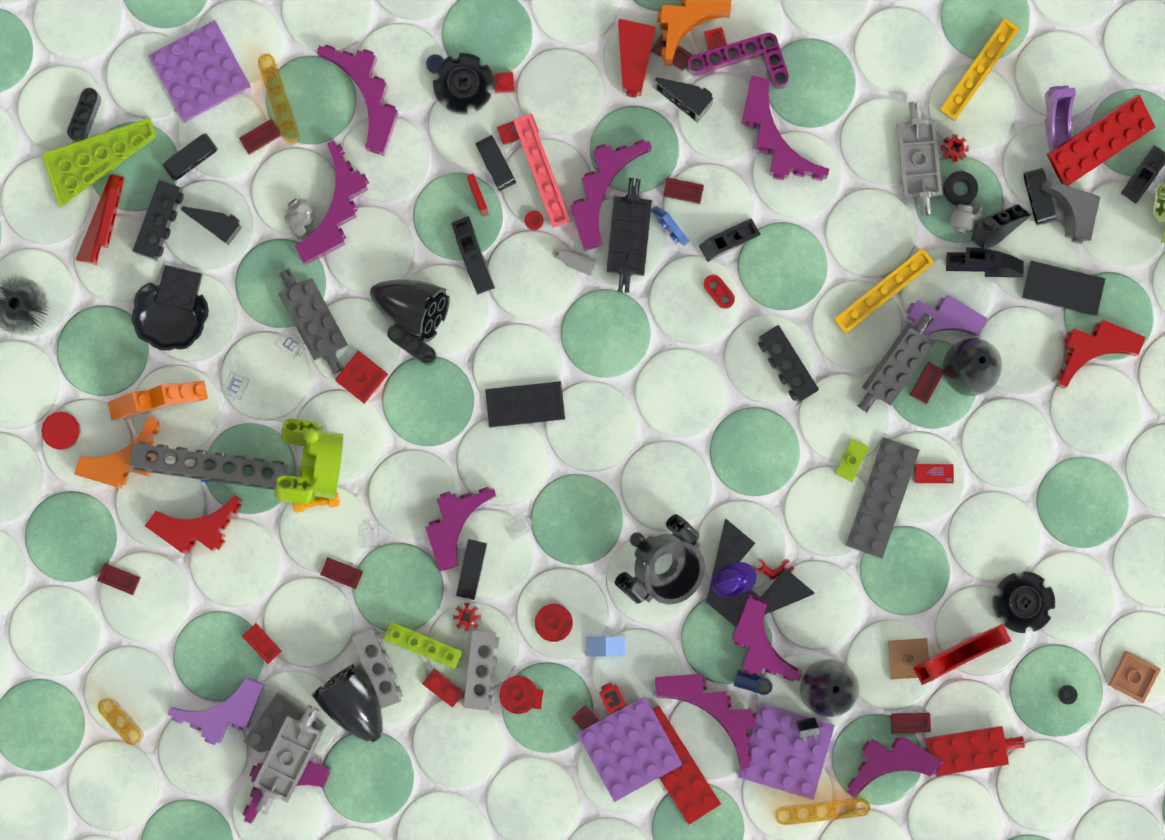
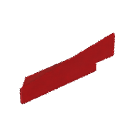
M109 176L77 254L76 261L97 265L101 247L109 248L125 177Z

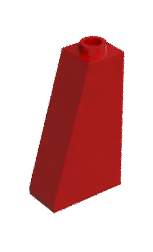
M619 19L618 35L622 92L626 93L628 97L637 98V96L642 94L656 26Z

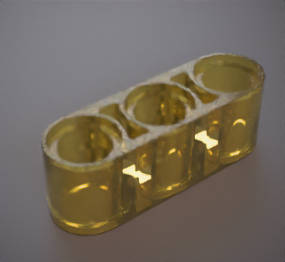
M106 698L98 703L99 713L127 744L135 745L143 740L144 733L142 729L115 699ZM107 701L112 704L110 712L104 710V704ZM119 716L125 719V724L122 727L118 726L116 722ZM132 730L138 734L136 741H132L129 738Z

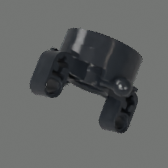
M678 514L672 515L666 522V527L673 534H661L656 537L651 535L645 539L642 533L634 532L630 536L631 545L637 547L634 553L636 557L635 577L633 578L627 572H622L616 577L614 584L636 604H640L644 600L649 603L652 599L663 604H677L691 597L701 585L705 573V562L701 552L697 549L700 546L697 542L700 534ZM665 554H671L673 560L670 568L665 573L656 574L654 567L658 558Z

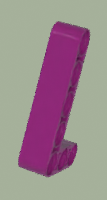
M770 32L693 55L689 58L687 64L688 72L696 76L762 56L770 82L774 88H784L789 79L777 37ZM770 39L773 42V46L767 47L763 41ZM747 45H753L755 47V51L748 52L746 51L745 47ZM733 50L737 53V56L730 58L727 52ZM711 56H717L719 62L715 64L711 63L709 61V58ZM776 57L779 63L773 65L769 62V59ZM697 61L701 64V67L694 69L691 63ZM782 75L785 81L779 83L775 80V76Z

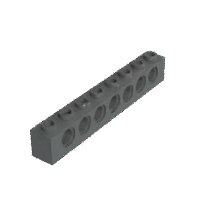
M139 441L137 444L133 443L130 460V470L275 490L276 481L280 476H286L288 465H284V462L281 461L269 463L261 458L248 460L241 455L227 457L225 453L216 452L215 455L207 454V451L204 450L192 452L184 447L171 449L164 444L150 446L149 443ZM153 453L157 458L154 461H148L145 457ZM168 456H173L176 461L173 464H168L165 459ZM187 459H193L195 465L188 467L184 462ZM212 462L215 466L213 469L208 470L204 467V464ZM226 464H230L234 470L232 472H225L223 467ZM245 467H250L253 470V473L251 475H245L242 472V469ZM263 470H269L271 471L272 476L269 478H265L262 476L261 472Z

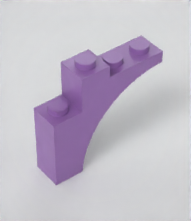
M1068 85L1053 86L1044 94L1048 115L1045 119L1049 152L1071 138V112L1073 100L1076 96L1075 87L1069 88Z
M949 295L944 299L940 298L936 305L938 310L917 300L915 304L911 302L906 311L908 313L907 319L913 322L912 324H907L910 327L918 323L924 312L935 319L925 331L926 335L952 330L965 332L976 337L987 320V317Z
M246 677L238 690L229 699L216 707L201 711H188L170 707L168 715L172 716L171 720L182 724L185 721L190 723L189 727L200 731L203 728L201 736L205 738L204 741L215 745L216 742H222L229 722L232 723L231 727L239 730L248 728L265 684Z

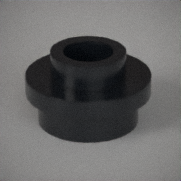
M1065 685L1059 689L1058 698L1063 704H1073L1077 700L1078 693L1073 686ZM1067 691L1071 692V697L1069 699L1065 697V693Z

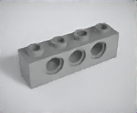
M371 629L351 637L360 662L375 688L381 709L401 702L400 697H403L400 686L395 685L394 679H396L393 668L388 666L387 661L390 659L386 649L382 650L380 643L383 640L379 631L375 632V629ZM369 645H374L377 649L374 656H369L366 652ZM376 663L383 665V672L381 674H376L373 671ZM383 681H387L390 684L388 692H383L380 689V684Z
M472 630L463 708L487 710L488 706H492L493 695H489L490 687H494L495 676L491 674L492 668H496L497 656H494V648L498 649L499 637H496V633ZM483 645L489 648V654L486 657H482L479 654V648ZM479 665L486 666L487 673L485 676L477 674L476 669ZM477 684L485 687L483 695H477L474 692Z

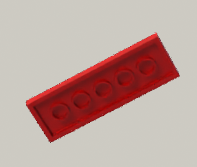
M1136 94L1046 155L1060 183L1069 186L1156 127L1141 96Z
M658 705L652 710L682 763L681 766L659 777L688 825L721 805V803Z

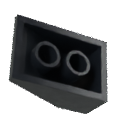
M656 77L654 80L653 88L697 123L712 106V93L706 88L701 89L699 86Z

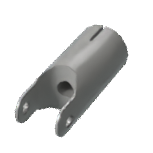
M561 249L553 251V256L561 260L567 267L589 276L591 275L596 263L595 259L576 251H563Z

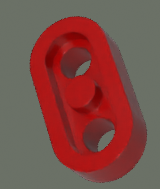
M707 276L703 287L712 300L721 309L732 307L735 301L733 292L719 276ZM715 282L717 286L715 288H711L709 286V283ZM725 296L729 301L723 303L721 298Z

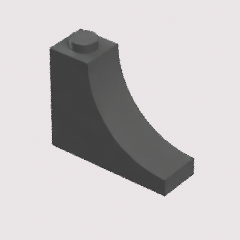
M1055 181L1042 182L1041 190L1049 193L1059 203L1063 211L1066 226L1065 237L1072 239L1071 242L1083 244V241H1091L1101 196Z

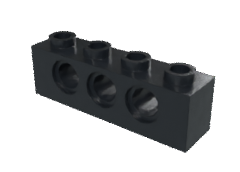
M158 180L132 250L135 254L157 261L158 257H162L164 252L163 243L170 236L171 229L169 227L171 222L176 220L177 206L182 203L184 198L181 187ZM165 199H170V206L163 208L162 202ZM158 217H164L163 224L157 226L155 220ZM157 235V241L152 244L149 243V237Z
M779 325L759 336L758 340L760 342L757 343L763 353L767 352L770 357L767 359L773 369L777 368L780 373L778 378L783 385L786 384L790 389L788 394L793 401L796 400L800 403L819 391L816 383ZM772 345H780L782 352L775 354L772 351ZM785 360L790 361L792 369L785 370L782 367V362ZM800 377L802 385H793L792 378Z

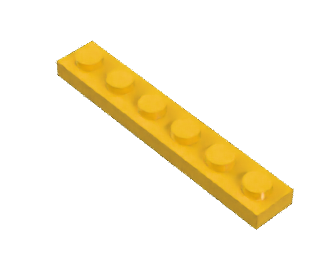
M1004 18L939 110L942 114L954 122L1016 36L1020 30L1019 27Z
M922 248L834 318V322L844 334H847L935 262Z

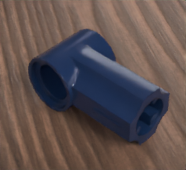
M738 670L734 687L767 695L772 690V682L766 677L750 675ZM761 681L769 683V689L765 692L760 691L758 688V684Z

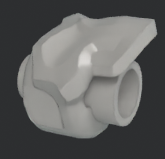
M295 198L288 203L284 219L299 240L306 233L304 227L309 225L314 218L311 215L313 209L307 200H297Z
M978 203L958 204L957 210H953L951 213L950 226L954 227L955 232L962 234L972 230L975 222L982 217L980 214L982 206Z

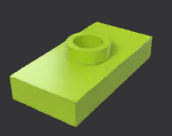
M851 439L835 474L853 482L869 447Z

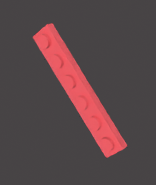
M528 114L514 119L513 123L552 228L570 222L532 115Z

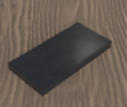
M1030 261L1022 298L1097 316L1106 278Z
M561 381L485 389L489 428L565 420Z

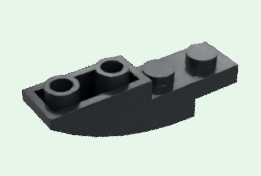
M467 216L452 222L459 250L477 295L495 289L470 217Z
M966 247V252H947L946 271L985 272V277L1023 278L1024 261L995 250Z

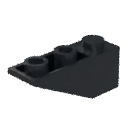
M1017 204L978 220L974 224L971 240L982 250L995 246L1025 222L1031 214Z

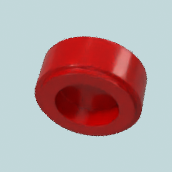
M530 211L526 214L525 225L528 229L535 231L543 226L544 219L540 212Z

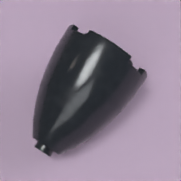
M387 280L373 285L370 290L373 303L385 318L401 331L423 342H429L437 335L435 330L441 321H445L450 303V296L446 295V288L417 280Z
M979 338L964 339L954 344L946 353L943 361V374L949 385L956 392L966 396L981 395L989 391L999 380L1002 371L1001 356L995 346L986 340Z
M825 659L815 662L806 670L800 684V692L803 702L812 712L823 717H837L845 714L854 706L859 694V683L855 673L849 666L838 660ZM834 686H837V688L835 689V691H834V693H833V692H832V688H833Z
M360 662L357 663L356 667L352 664L332 676L324 684L323 688L319 686L312 693V697L321 709L348 733L367 742L371 740L372 743L382 736L380 733L383 731V719L379 699L369 675Z

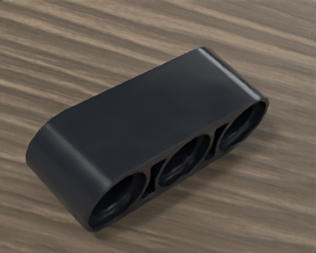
M86 88L82 91L68 126L67 134L74 142L87 139L101 104V96L93 88ZM90 94H95V99L92 102H87V97ZM88 112V117L81 120V113ZM77 129H81V135L79 137H74V131Z
M204 133L166 160L162 166L172 180L177 181L212 156L218 148L208 134Z
M493 135L476 142L475 145L499 192L516 184V180Z
M1040 168L1024 172V183L1036 225L1056 221L1052 197L1049 193L1041 190L1042 182H1047L1044 169Z
M395 325L388 329L387 335L391 342L425 365H432L436 362L437 354L432 347L401 331L402 335L400 338L394 339L391 336L392 332L400 329ZM411 340L417 342V347L414 350L407 348V344ZM426 351L433 353V357L429 361L423 359V354Z

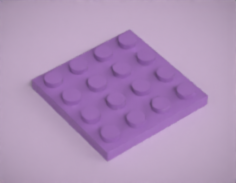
M215 20L148 55L184 123L251 88Z
M645 696L577 733L614 802L682 765Z
M760 703L756 715V725L753 726L750 736V745L747 746L748 753L752 755V764L749 765V769L740 770L739 778L814 800L835 725L816 720L820 734H817V740L813 736L807 737V742H804L803 738L800 737L796 721L809 719V717Z

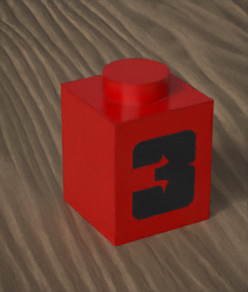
M610 682L601 686L602 691L599 694L608 713L626 706L616 684L612 685Z

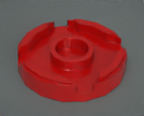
M60 411L52 413L45 419L41 432L42 438L47 445L54 449L64 450L76 444L81 430L80 424L74 416Z
M549 604L538 611L535 617V628L543 639L549 642H558L570 634L573 628V619L571 613L564 606Z
M519 675L504 681L499 692L502 706L505 710L514 714L527 713L534 707L538 697L537 688L532 680Z

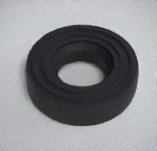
M954 172L944 183V195L954 205H967L977 196L978 183L975 177L968 172ZM962 181L967 184V194L960 196L954 192V184L956 182Z

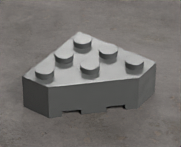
M277 693L243 742L259 753L270 751L287 716L290 715L301 720L305 710L281 693ZM314 719L312 726L323 732L326 725L318 719Z

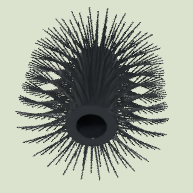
M16 274L13 283L11 282L13 280L12 275V279L7 284L0 285V292L5 295L3 296L4 298L0 299V327L3 330L6 328V331L8 332L9 330L11 334L12 331L15 334V329L18 334L19 327L21 334L23 328L25 330L23 333H25L34 324L39 326L35 321L40 322L31 315V312L35 311L48 315L39 311L43 309L41 307H47L45 306L47 301L42 296L40 298L34 289L37 283L30 285L34 281L32 280L31 282L28 278L29 282H26L23 276H21L22 280L19 277L17 284Z

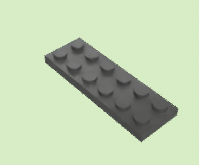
M883 437L846 543L847 547L881 559L883 558L920 451L919 449Z

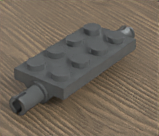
M290 269L280 272L279 276L287 289L281 291L278 295L314 361L320 358L326 360L332 374L340 372L344 368L340 364L336 353L348 344L312 278L302 283H297Z
M924 312L915 326H905L862 386L867 394L857 405L861 410L868 413L876 399H880L889 405L894 402L935 345V342L925 336V331L932 321L935 320L933 317Z

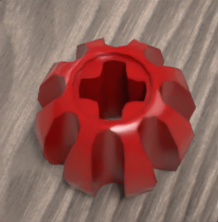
M952 134V139L947 136L943 140L946 145H941V152L946 153L943 157L946 160L950 157L952 162H958V158L961 160L966 158L967 155L964 152H969V145H964L963 143L967 140L964 137L958 139V134ZM951 147H958V150H952Z
M464 603V610L459 605L455 608V610L459 611V615H453V620L459 619V623L455 625L458 629L464 624V632H470V624L473 625L474 629L479 626L475 623V619L481 620V614L475 615V611L479 610L476 605L470 610V603ZM464 612L472 614L469 623L466 620H462Z

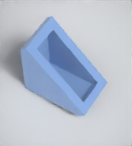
M586 637L587 656H625V637Z

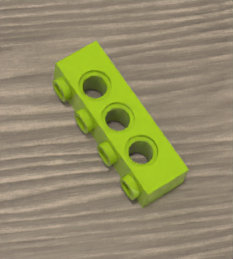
M390 622L383 639L453 669L457 668L463 651L394 622Z

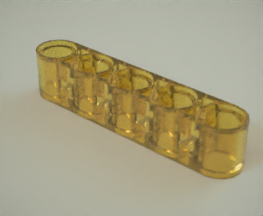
M262 54L258 58V66L281 136L287 144L295 145L300 141V133L277 63L272 55ZM271 60L272 65L268 68H264V61ZM277 78L278 82L276 85L271 86L269 85V80ZM281 95L284 97L281 103L274 102L277 96ZM288 113L290 115L289 119L281 121L280 117L282 114ZM289 131L296 132L293 139L286 138V134Z
M850 798L778 807L774 812V817L781 825L861 817L869 813L870 804L863 798ZM858 802L865 803L866 807L863 812H857L856 804ZM839 804H845L846 812L844 814L837 813L836 808ZM820 806L827 808L825 816H818L817 809ZM801 808L807 809L808 815L806 818L801 819L798 817V811ZM782 810H786L789 814L788 819L785 821H781L778 818V814Z

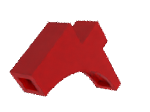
M1101 320L1099 324L1096 323L1092 330L1094 336L1074 328L1071 332L1066 333L1063 341L1066 343L1064 348L1071 352H1067L1063 363H1066L1064 370H1060L1056 380L1059 382L1057 386L1063 389L1067 388L1075 373L1093 358L1116 353L1132 355L1134 357L1139 355L1146 337L1106 320Z
M233 495L217 511L196 519H177L155 511L145 527L184 554L186 551L190 552L196 544L194 542L195 539L211 551L220 550L226 542L224 540L226 536L220 531L228 527L231 522L229 520L233 513L236 515L241 509L242 505L240 503L242 500Z
M1000 624L964 639L958 644L935 654L913 667L921 685H924L985 653L1008 644L1012 640L1004 625Z

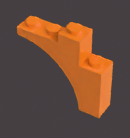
M682 0L681 6L662 4V11H658L657 22H660V29L664 30L663 41H666V47H662L661 59H665L664 66H672L673 57L678 45L692 29L713 19L729 18L732 0Z
M204 380L179 384H161L149 390L131 392L108 402L111 420L113 421L128 419L136 415L171 406L204 401L208 399Z
M149 416L138 437L119 452L97 458L80 456L74 475L121 489L128 480L127 470L149 477L150 472L130 470L133 443L137 444L139 441L147 442L150 446H154L155 443L152 441L154 435H157L159 432V420ZM148 455L145 457L148 461L155 460L154 458L149 457Z

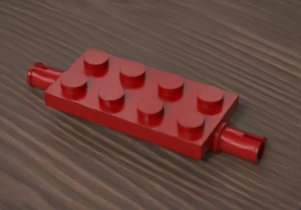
M1003 726L925 738L926 751L944 762L936 776L1009 765L1008 750L1025 748V743L1016 744V742L1024 741L1023 736L1006 739Z

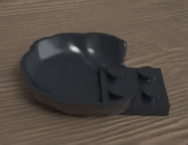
M165 265L160 285L156 286L149 282L142 286L135 294L131 318L138 338L148 342L158 350H181L190 347L201 336L204 323L209 314L206 299L202 294L198 295L203 274Z

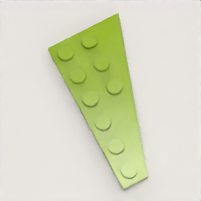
M147 118L42 153L59 208L61 209L154 140L157 134L152 119Z

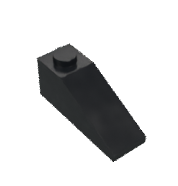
M182 206L180 209L228 246L242 228L238 224L240 220L232 214L227 216L225 213Z
M751 218L709 237L699 245V248L707 262H710L761 234Z

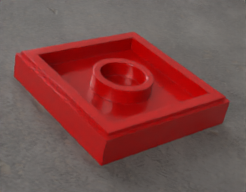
M474 173L467 175L469 186L481 216L489 215Z
M357 351L336 377L335 381L365 404L388 374L360 351Z

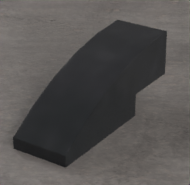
M1154 144L1121 191V194L1137 204L1164 166L1165 151Z
M468 539L456 596L475 600L487 543Z

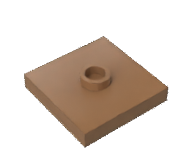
M927 638L888 641L891 679L918 678L913 667L929 659Z

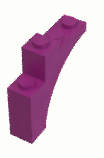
M490 487L479 489L478 494L472 495L467 493L461 495L460 500H457L455 493L451 494L449 491L440 494V498L436 499L443 522L437 519L429 522V526L425 528L440 572L459 566L457 561V543L461 529L467 518L476 508L486 501L497 497L494 489L490 490Z
M748 594L732 634L734 644L744 648L748 646L742 662V669H745L744 671L750 675H761L764 668L767 673L772 675L778 673L783 675V678L792 682L794 680L800 681L802 670L784 660L773 648L767 637L764 626L767 601Z
M903 735L895 739L892 744V751L876 740L871 739L862 748V751H864L862 756L868 760L866 762L863 761L859 766V774L849 782L847 793L857 797L875 779L897 771L918 772L934 779L944 762Z
M309 760L296 786L312 785L324 788L331 768ZM259 762L257 766L253 765L249 775L252 777L251 782H255L263 763ZM253 786L250 793L251 803L246 805L243 816H245L244 821L250 824L254 822L258 814L256 807L263 796V791Z

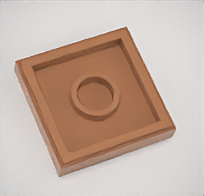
M1125 651L1108 685L1144 703L1161 669Z

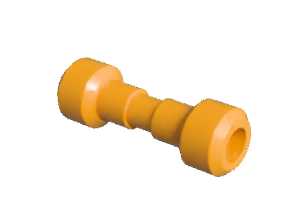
M336 492L335 499L319 497L307 504L292 503L293 510L298 513L304 512L305 508H312L313 506L328 505L331 508L338 507L340 505L339 494Z

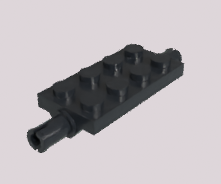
M629 178L628 194L625 197L614 196L606 272L619 275L617 291L623 292V285H625L624 293H630L631 276H644L652 200L642 199L639 196L641 182L639 178H636L635 186L633 185L634 178Z

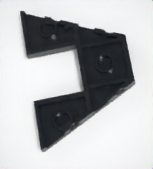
M728 519L724 521L712 577L721 568L740 562L755 545L753 540ZM785 568L761 597L750 589L732 598H721L715 594L710 583L706 603L736 626L748 594L767 601L766 615L814 595L815 592Z

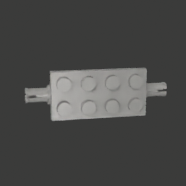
M916 101L915 104L914 102H909V122L896 124L904 199L917 198L919 200L920 216L925 214L929 216L932 215L930 198L943 195L935 120L927 121L922 118L921 101Z
M311 705L307 706L301 720L290 715L287 716L253 786L263 791V796L256 810L260 812L262 807L265 806L262 812L264 815L268 814L274 800L289 801L323 733L312 726L319 710L314 708L312 714H310L313 707Z

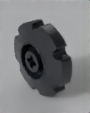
M459 53L457 59L449 56L436 68L435 72L439 78L433 80L434 93L439 103H447L446 109L448 111L466 115L470 108L475 109L477 112L489 102L491 93L488 92V89L494 87L493 75L487 64L485 66L480 65L481 59L478 56L470 53ZM443 65H445L444 69L442 71H439L440 68ZM460 81H466L467 86L465 87L464 85H462L460 87Z
M1023 571L1020 577L1012 573L998 583L996 588L999 590V595L992 597V607L996 618H1004L1003 625L1005 628L1016 633H1026V629L1029 627L1035 632L1043 628L1050 621L1051 616H1049L1048 611L1055 609V595L1051 587H1044L1043 582L1045 579L1036 573ZM1023 599L1028 601V604H1025V608L1024 605H1020V601Z

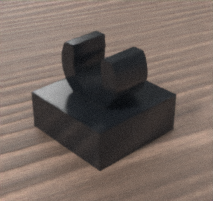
M815 717L796 721L800 737L803 738L804 742H807V737L813 736L817 740V734H820Z

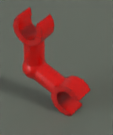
M760 558L758 560L762 563V566L760 568L752 566L755 571L763 572L770 579H775L785 569V565L790 560H783L781 566L774 570L766 566L765 562ZM791 566L787 570L792 572L794 570V567Z

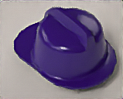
M744 562L734 563L721 568L712 577V589L716 595L726 599L745 593L756 584V571L751 565Z

